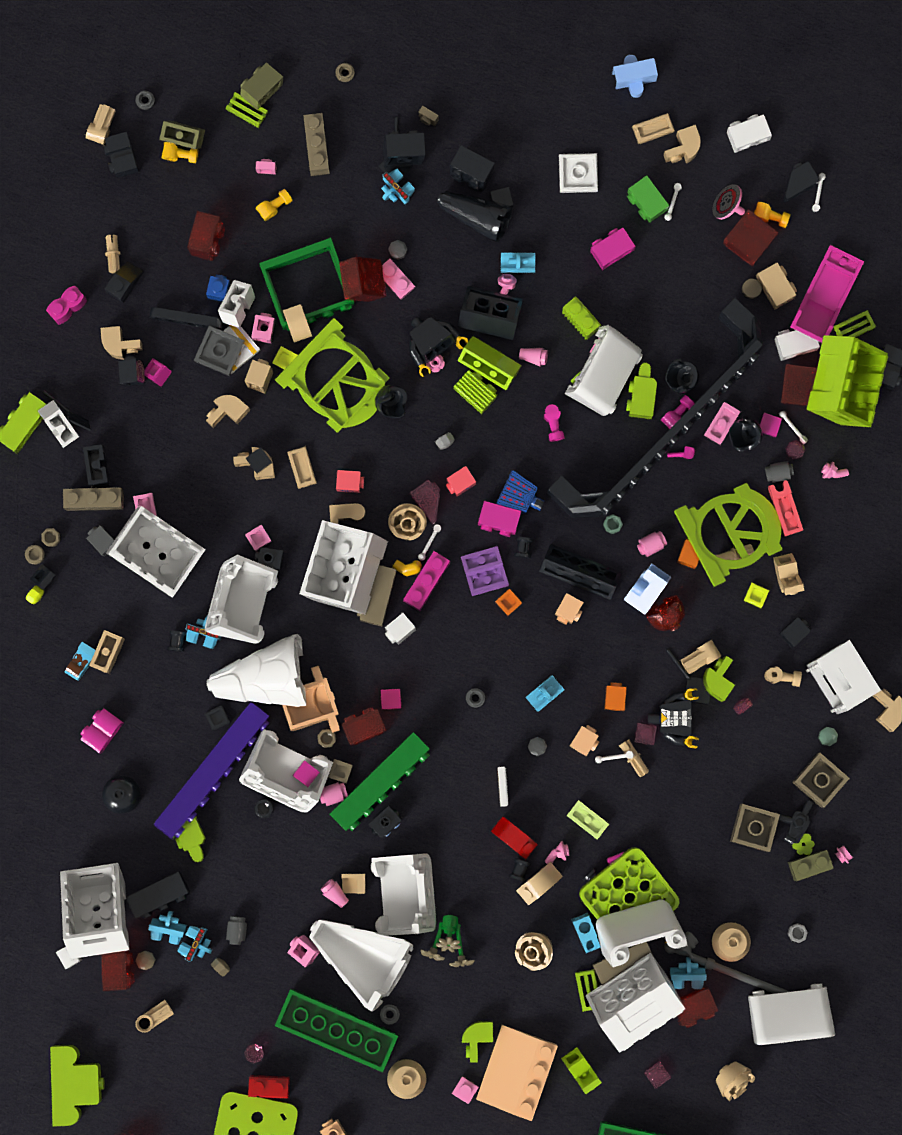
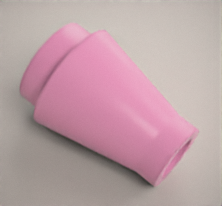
M521 348L519 359L538 366L546 365L548 350H544V348Z
M330 879L321 888L322 895L340 908L349 901L337 881L334 882Z

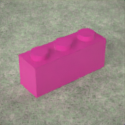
M433 551L403 601L416 610L421 611L448 568L450 560Z

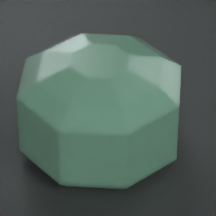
M613 514L606 517L603 525L607 532L614 534L620 531L622 521L620 517Z
M825 727L820 730L818 739L822 745L831 746L837 742L838 734L834 728Z

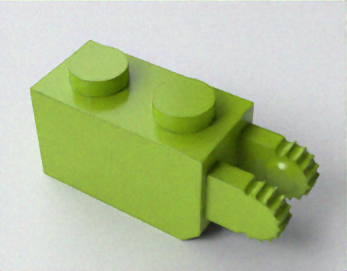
M647 363L640 365L638 376H635L634 380L629 383L628 392H632L631 400H627L626 411H629L630 417L652 419L657 382L654 378H650L651 366Z
M195 817L191 823L187 821L183 826L185 831L179 838H176L179 849L183 848L184 851H189L193 861L201 862L204 859V854L200 845L204 844L206 838L197 817Z

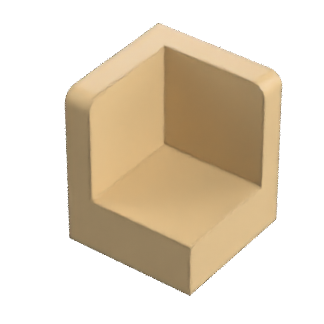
M342 874L343 893L365 894L366 874Z

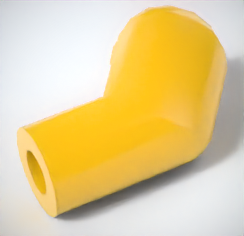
M396 560L392 568L405 576H411L420 572L422 564L420 561L415 560L413 563L405 565L401 561Z

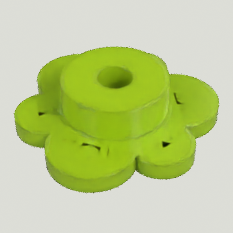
M804 834L800 842L793 843L792 847L797 850L799 855L803 853L810 855L815 843L811 841L809 834Z

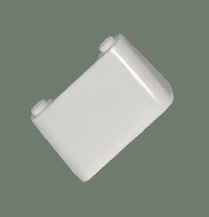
M609 325L599 327L595 335L599 339L594 341L595 346L580 375L574 379L576 380L573 386L569 385L565 392L566 395L602 416L614 412L617 398L635 364H638L643 356L641 354L642 350Z
M240 555L226 560L219 571L205 624V631L254 644L259 643L264 637L263 627L259 625L266 594L267 591L276 587L278 571Z
M264 729L252 750L239 781L243 785L300 812L310 811L320 799L333 762L323 755L314 756L312 759H309L278 744L279 738L275 732ZM304 760L320 772L309 787L292 776Z
M428 854L372 858L371 871L376 877L381 878L384 916H380L375 924L378 934L389 936L434 931L436 928V913L430 856Z
M656 900L604 915L596 922L602 955L612 967L622 965L628 961V947L664 936L671 948L688 946L685 934L670 904L665 900Z
M812 984L811 988L807 990L765 994L764 990L753 991V995L748 996L754 1043L757 1045L835 1036L827 987H822V984Z

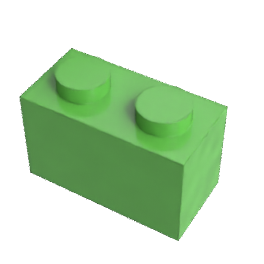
M645 176L628 188L627 193L629 195L627 198L633 205H637L640 209L638 211L640 216L644 220L647 219L649 223L668 210V203L648 176Z

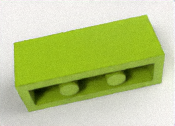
M474 336L466 344L458 359L460 363L505 390L513 382L522 366Z
M30 392L20 399V406L17 410H13L9 414L7 424L0 427V442L16 454L19 453L43 420L38 410L47 405Z

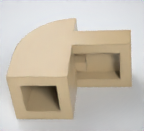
M696 125L677 131L676 137L680 146L664 152L666 163L670 161L671 163H676L682 160V157H684L686 163H689L696 157L700 147V136Z
M301 304L283 310L294 342L312 336Z
M120 326L101 328L102 344L112 357L124 360V352L127 354H137L138 351L143 350L140 340L123 341Z
M223 395L214 400L218 408H213L208 413L206 421L214 428L227 414L238 424L248 414L250 409L239 398L232 395Z
M252 447V453L259 448ZM264 451L266 455L269 457V459L272 461L269 454L266 451ZM248 452L238 453L237 457H233L235 467L250 466L245 459L249 456ZM273 461L271 465L260 473L256 474L254 471L256 480L275 478Z
M793 554L774 557L775 571L781 592H784L785 595H794L804 591L803 583L798 575L797 562Z
M883 689L873 695L885 707V710L876 720L889 732H893L902 722V698L896 696L892 700V695Z
M549 862L516 891L530 905L563 876Z

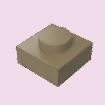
M424 106L418 112L420 121L428 126L430 124L435 126L439 121V115Z
M334 759L328 778L347 784L353 765Z

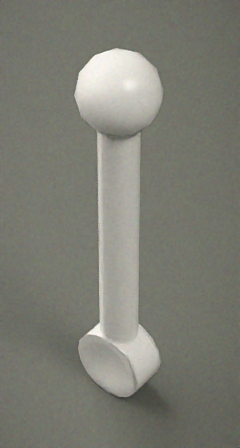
M824 173L818 175L820 181L815 204L812 206L814 212H818L820 209V194L823 180L826 178Z
M679 183L674 185L673 198L668 213L665 214L667 221L672 219L671 213L678 191L682 188Z
M781 411L779 413L780 418H784L799 436L801 443L805 444L808 439L789 420L787 413Z
M440 525L434 526V531L423 552L418 555L419 560H425V554L433 539L441 531Z
M627 751L626 754L605 757L596 756L595 761L601 763L604 760L625 757L632 759L634 753Z

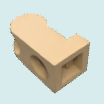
M360 504L329 505L330 522L339 524L340 520L359 522L364 519L366 514L364 507Z

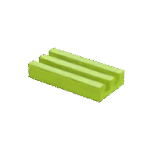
M235 92L233 98L229 101V105L226 106V110L259 128L268 110L260 107L257 111L261 112L262 115L254 112L236 101L238 99L254 108ZM233 105L258 118V122L232 108Z
M867 310L833 326V329L837 336H843L869 323L870 326L848 336L858 337L876 328ZM866 316V320L840 332V328Z
M594 969L575 973L583 1012L592 1010L590 1004L588 1007L585 1005L580 976H584L588 994L591 991L587 975L591 974L594 990L598 988Z

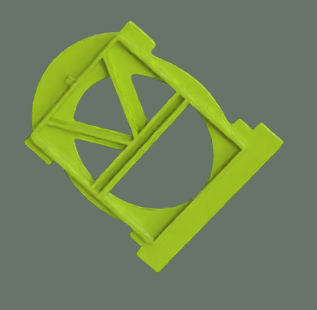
M333 318L284 369L275 381L284 389L287 386L292 390L297 388L304 401L314 411L328 417L327 424L338 433L342 428L359 425L374 415L377 411L375 406L376 395L385 386L389 377L380 368L374 370L370 360L359 348L343 340L345 335L340 331L343 326ZM330 348L342 349L353 355L351 359L312 397L305 382V371L310 359L318 352ZM357 362H360L366 372L367 379L361 380L345 375ZM339 382L365 388L366 392L360 402L351 408H346ZM332 388L338 404V410L329 409L320 404V401Z
M747 483L734 489L735 494L720 495L709 500L699 510H696L695 507L688 509L685 505L674 511L714 587L726 581L724 577L730 574L729 569L747 567L759 560L764 553L771 556L782 551L780 545L781 523L775 508L763 495L751 490ZM737 503L741 505L732 521L729 520L722 504ZM713 508L716 510L741 559L726 560L712 554L704 545L701 537V525L706 514ZM748 509H751L758 516L762 525V533L735 530ZM740 538L760 540V544L751 555H748Z

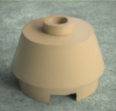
M410 503L397 506L391 512L388 519L391 532L397 538L408 540L418 538L425 530L427 523L423 510Z
M722 924L713 934V950L719 958L725 961H738L750 949L751 940L749 933L740 924Z
M526 933L519 938L516 944L515 956L520 965L523 964L532 971L541 970L551 962L553 946L550 939L544 934Z
M409 1059L398 1061L388 1072V1086L397 1097L403 1099L414 1098L423 1091L426 1085V1073L423 1067L416 1061Z
M733 1062L730 1065H725L719 1071L720 1074L716 1078V1083L722 1097H726L730 1101L732 1097L736 1099L747 1090L748 1082H754L755 1076L751 1073V1069L738 1062Z

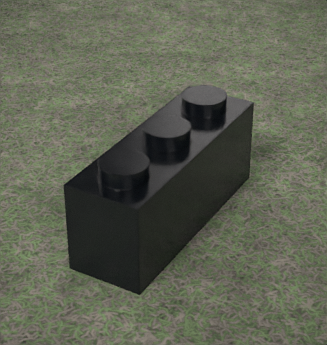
M177 872L126 897V900L135 919L140 917L143 920L152 916L151 911L157 908L160 912L170 907L168 903L174 900L178 903L187 899L186 894L190 893L181 872Z

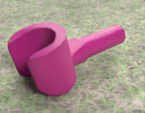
M685 447L684 452L667 453V456L692 459L695 450L692 447Z

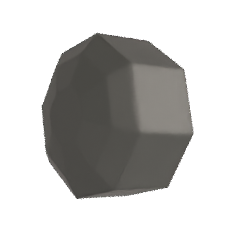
M400 240L391 242L388 249L391 257L397 260L404 258L407 253L405 243Z
M539 737L531 739L528 745L530 753L535 756L544 754L547 748L544 739Z

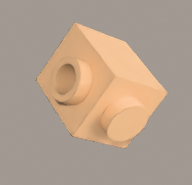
M566 593L555 613L558 616L557 620L566 625L568 622L572 624L573 620L577 622L582 614L580 608L583 602Z
M588 725L586 727L581 726L570 747L587 756L589 751H594L599 744L597 740L598 735L595 734L597 731Z
M338 1119L326 1121L322 1124L323 1128L320 1130L322 1135H347Z

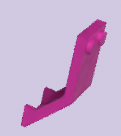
M830 245L790 328L822 343L823 336L830 335L864 261Z

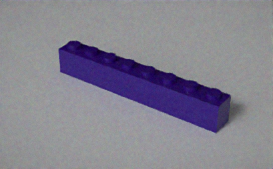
M250 702L155 821L154 826L172 840L175 837L179 838L185 831L183 826L187 821L191 823L197 816L195 811L199 806L203 808L210 798L207 796L210 792H216L222 783L219 781L222 777H227L234 769L232 767L233 763L236 760L239 762L245 755V748L248 745L251 747L257 740L256 734L260 730L263 731L269 725V715Z

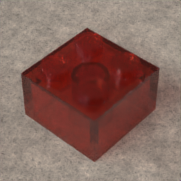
M748 209L727 235L723 244L753 267L776 238L778 232Z
M197 211L187 246L191 256L213 261L214 256H218L220 249L218 241L219 238H223L225 230L219 216Z
M354 257L339 262L345 300L370 302L386 297L381 259Z
M786 364L781 404L807 407L817 368Z
M371 707L363 710V715L356 717L354 714L344 719L345 722L342 723V727L351 746L387 732L378 709L374 710Z
M130 948L126 951L102 954L103 991L127 990L134 984V972L130 970V965L133 964L134 959L133 953H130Z
M703 987L680 997L685 1010L676 1018L681 1026L685 1025L688 1028L697 1024L696 1020L703 1018L707 1020L714 1017L718 1009L710 990L707 987Z

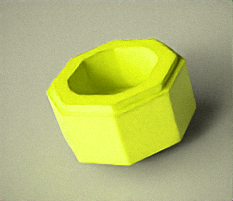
M35 585L27 594L26 600L31 604H36L42 598L44 590Z

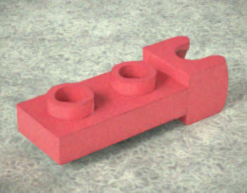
M787 480L782 483L783 490L781 492H778L774 485L768 486L784 537L803 531Z

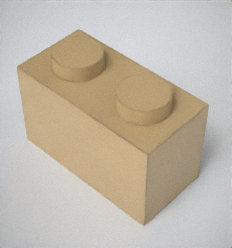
M778 263L756 275V279L760 282L774 310L793 300L797 292L792 282L789 283L787 280L786 270L783 266H779Z
M258 359V361L252 360L245 378L248 388L266 393L273 375L269 362Z
M104 630L89 666L110 674L125 639Z

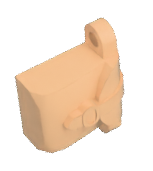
M319 666L312 667L311 671L314 682L304 685L306 706L282 705L290 731L299 730L328 720L332 733L339 731L336 719L338 711L334 702V694L330 690L327 678L323 679Z

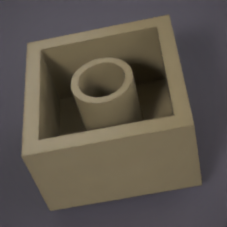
M817 753L792 783L821 808H825L850 778L824 755Z
M740 804L730 842L770 852L780 814Z

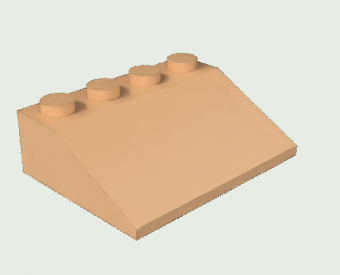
M502 1025L476 1099L532 1121L558 1045Z

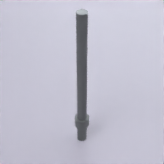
M692 953L695 959L691 961L703 965L705 969L710 971L712 969L774 994L790 992L719 964L712 958L707 957L706 959Z

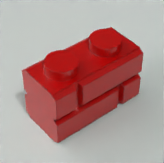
M250 1075L248 1097L288 1098L290 1077Z

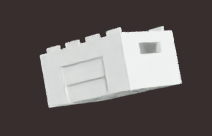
M138 505L106 553L173 598L205 549L144 507ZM144 542L150 543L149 549L143 548ZM162 552L166 554L164 560L159 559V554Z
M322 520L300 594L320 603L365 615L371 598L369 595L380 560L383 559L388 541L370 532ZM351 558L355 559V562L353 564L349 563V560ZM348 576L349 581L344 583V577Z
M850 640L838 645L806 665L808 667L806 672H811L833 707L832 713L840 714L846 712L881 691ZM823 675L826 676L827 680L829 681V683L831 684L832 688L834 689L836 695L833 694V692H832V690L830 689L829 685H828L827 682L825 681Z
M114 863L61 871L63 941L70 958L129 950L124 905L126 889L119 864ZM95 907H100L99 911H93ZM101 924L100 928H94V926Z
M651 953L635 962L633 966L603 986L601 985L585 995L600 1027L619 1053L634 1045L633 1043L643 1039L651 1031L658 1029L668 1020L675 1018L685 1010L670 979Z

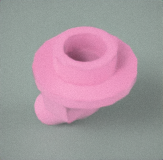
M503 274L498 277V285L502 286L500 294L507 295L510 289L515 288L516 278L511 274Z
M833 461L830 464L826 463L821 470L823 473L822 478H840L849 475L848 469L838 470Z
M561 841L556 849L551 851L545 863H553L556 857L564 861L567 860L566 856H569L568 845H564L563 841Z

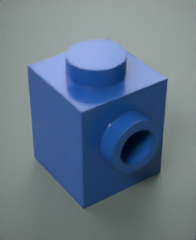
M223 275L210 276L206 292L208 299L223 302L231 286L230 281Z

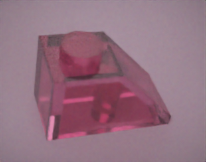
M427 480L413 490L410 496L419 508L423 510L431 524L435 525L440 500L438 492L441 490L435 482L431 483Z

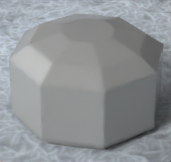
M448 432L437 439L435 443L440 450H443L453 444L454 437Z
M796 923L789 927L788 936L791 941L800 943L806 940L808 932L804 925Z

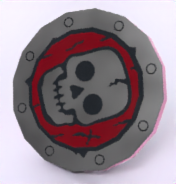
M729 185L717 195L712 208L713 215L717 219L728 218L734 212L739 215L745 213V209L739 206L742 198V190L739 186Z

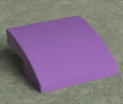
M498 546L461 556L472 596L509 586Z

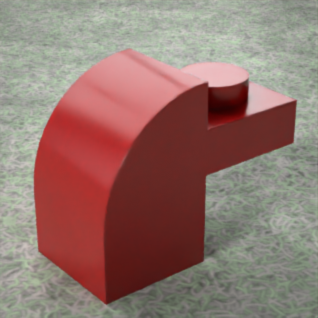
M502 817L491 830L492 833L524 859L538 845L505 817Z

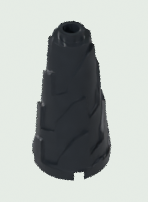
M449 191L441 192L437 199L440 208L495 242H499L505 234L503 230L505 227L508 228L512 217L513 208L511 206L491 200L487 201L474 196L470 197Z

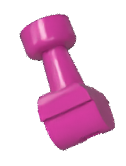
M684 395L680 399L681 405L674 411L667 412L661 419L669 429L680 420L686 410H689L695 404L688 396Z
M553 404L546 407L544 419L549 422L552 431L549 434L550 442L565 439L563 431H559L558 420L561 411Z

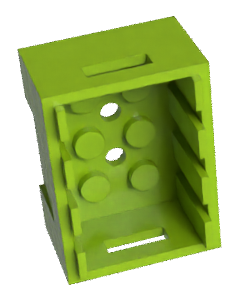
M824 335L807 410L840 425L871 427L888 353L856 337Z

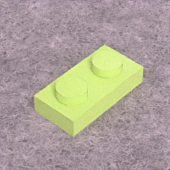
M579 800L566 815L596 839L600 837L609 825Z

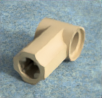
M99 105L94 121L90 123L87 129V139L103 145L106 143L105 138L109 137V127L115 115V109L107 105Z
M712 640L680 660L688 674L721 657Z
M166 1000L137 1018L136 1028L140 1032L150 1031L174 1014ZM142 1018L149 1019V1028L143 1029L140 1027V1020Z

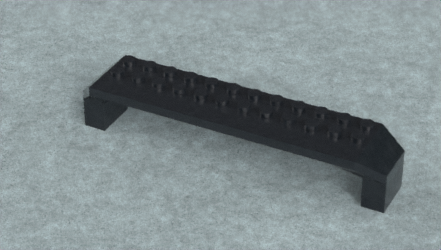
M736 298L723 309L718 319L737 336L738 360L609 492L580 494L561 476L548 489L547 495L571 518H597L602 514L606 516L613 507L612 503L615 500L619 502L626 495L627 492L625 490L628 487L632 489L639 482V475L641 473L645 475L654 465L652 462L654 460L658 462L667 452L666 448L668 446L672 448L680 438L678 435L681 432L685 434L694 424L692 421L694 419L698 421L705 414V408L707 406L712 407L720 397L718 394L720 392L724 394L733 384L732 380L734 378L738 380L744 374L745 366L748 365L750 367L760 356L758 352L763 345L760 321Z

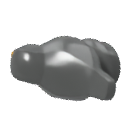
M689 931L685 933L688 946L674 949L665 942L664 948L667 953H676L682 956H689L691 960L695 959L692 949L696 947L695 945L698 944V940Z

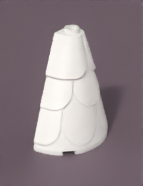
M295 634L216 671L207 679L208 690H212L215 697L242 702L254 701L266 704L273 703L295 707L306 706V691L300 680L299 656H303L301 637Z
M318 920L314 922L310 929L312 932L309 937L326 961L332 964L345 984H348L364 1007L370 1011L376 1010L383 1003L381 998L389 996L409 963L411 955L408 952L413 950V945L404 939L357 929L352 925Z

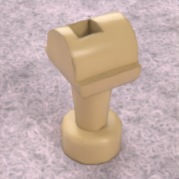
M775 666L766 670L764 675L765 679L772 682V684L786 681L792 682V686L800 687L802 672L794 671L793 674L782 672L779 667Z

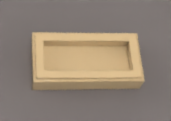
M668 113L632 126L638 144L675 131Z
M306 446L287 452L298 489L317 484Z

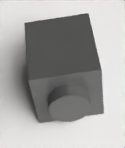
M95 526L88 532L89 536L86 539L105 557L114 539L102 526L98 528Z

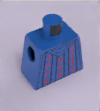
M512 471L497 501V505L516 509L526 514L529 507L540 511L544 500L535 496L538 490L535 485L515 471Z

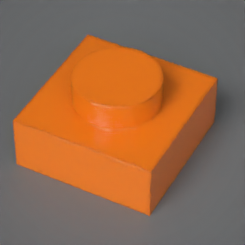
M510 589L495 601L507 616L522 604Z

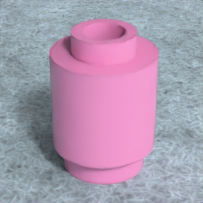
M661 531L653 532L640 539L637 547L641 555L645 554L649 557L664 549L667 541Z
M337 782L325 786L320 796L321 803L329 806L347 798L348 794L344 783L339 784Z

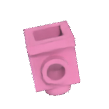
M267 313L255 315L252 340L272 343L275 319L272 318V315ZM263 325L268 327L266 331H261Z
M305 935L296 936L291 941V948L287 952L304 967L312 964L320 953L316 945Z

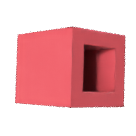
M465 466L447 478L448 483L446 487L451 494L455 493L456 496H459L476 485V481Z
M337 470L336 490L338 492L360 493V488H364V477H361V472Z

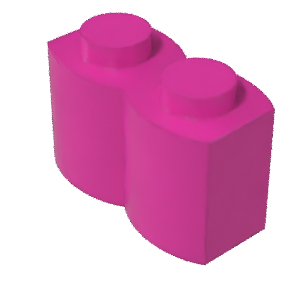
M72 286L64 291L61 298L51 302L46 311L59 325L66 322L73 312L80 310L85 305L87 299L76 286Z
M104 708L102 711L98 710L92 718L94 721L91 726L87 725L81 732V740L100 754L105 750L124 723Z

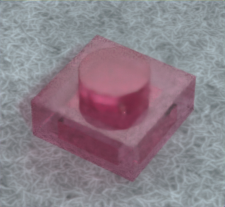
M637 723L634 742L654 745L657 726Z
M660 1061L644 1072L655 1089L671 1078Z

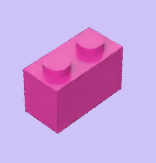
M616 228L609 232V236L604 240L600 238L592 243L593 246L590 252L602 270L635 250V245L624 228L620 230Z
M484 501L478 525L481 526L482 530L492 532V529L500 531V535L510 537L511 534L515 535L521 511Z

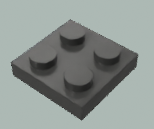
M209 326L194 361L230 376L245 341Z

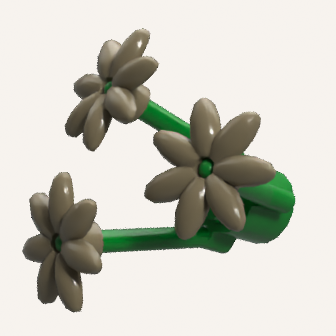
M453 915L443 916V922L439 923V930L433 947L428 952L421 950V954L426 957L428 956L430 959L434 958L440 961L445 958L437 954V947H441V951L449 949L450 952L458 949V961L449 963L450 966L459 967L461 965L464 967L465 965H472L475 961H468L463 956L460 934L461 925L458 924V917ZM443 930L447 934L445 940L440 938ZM456 931L457 940L453 941L452 934H455Z

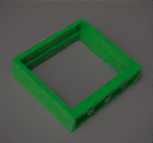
M331 238L259 263L283 330L287 329V331H290L268 272L327 251L330 252L347 300L305 314L307 323H314L316 318L322 316L323 318L331 317L334 315L333 312L339 310L341 312L348 311L354 305V300Z

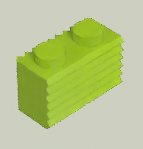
M576 296L563 307L562 314H565L567 320H570L572 325H575L577 331H580V334L585 339L590 338L601 326L598 320Z
M468 370L454 385V390L482 414L497 398L495 394L497 390L489 383L485 385L481 381L483 378L475 371L472 373Z

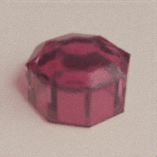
M798 440L789 442L786 448L788 457L794 460L801 458L805 452L804 444Z
M743 698L734 705L733 709L737 715H740L752 706V702L749 698Z
M256 1043L249 1045L245 1051L246 1059L251 1063L260 1062L264 1056L263 1047Z

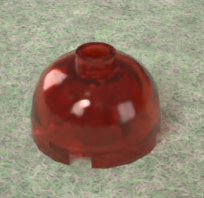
M677 595L663 599L664 603L659 606L656 603L647 611V620L657 630L675 631L681 626L680 622L684 618L685 609Z

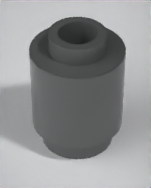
M788 461L769 464V466L765 467L767 482L772 481V483L791 480V476L794 475L793 466L788 464Z
M230 916L226 940H230L229 944L241 945V941L246 940V918Z

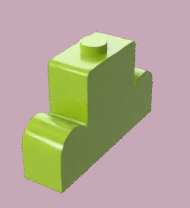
M53 1045L50 1047L53 1126H70L81 1118V1109L77 1105H96L101 1102L104 1078H101V1066L99 1063L76 1064L80 1053L74 1045Z

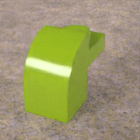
M727 656L722 659L719 658L713 666L715 670L707 668L703 676V683L708 693L721 702L725 701L735 686L723 677L733 661Z
M478 1021L465 1029L462 1043H470V1046H466V1058H470V1062H478V1042H493V1021Z
M577 1047L561 1058L585 1094L594 1090L602 1083Z

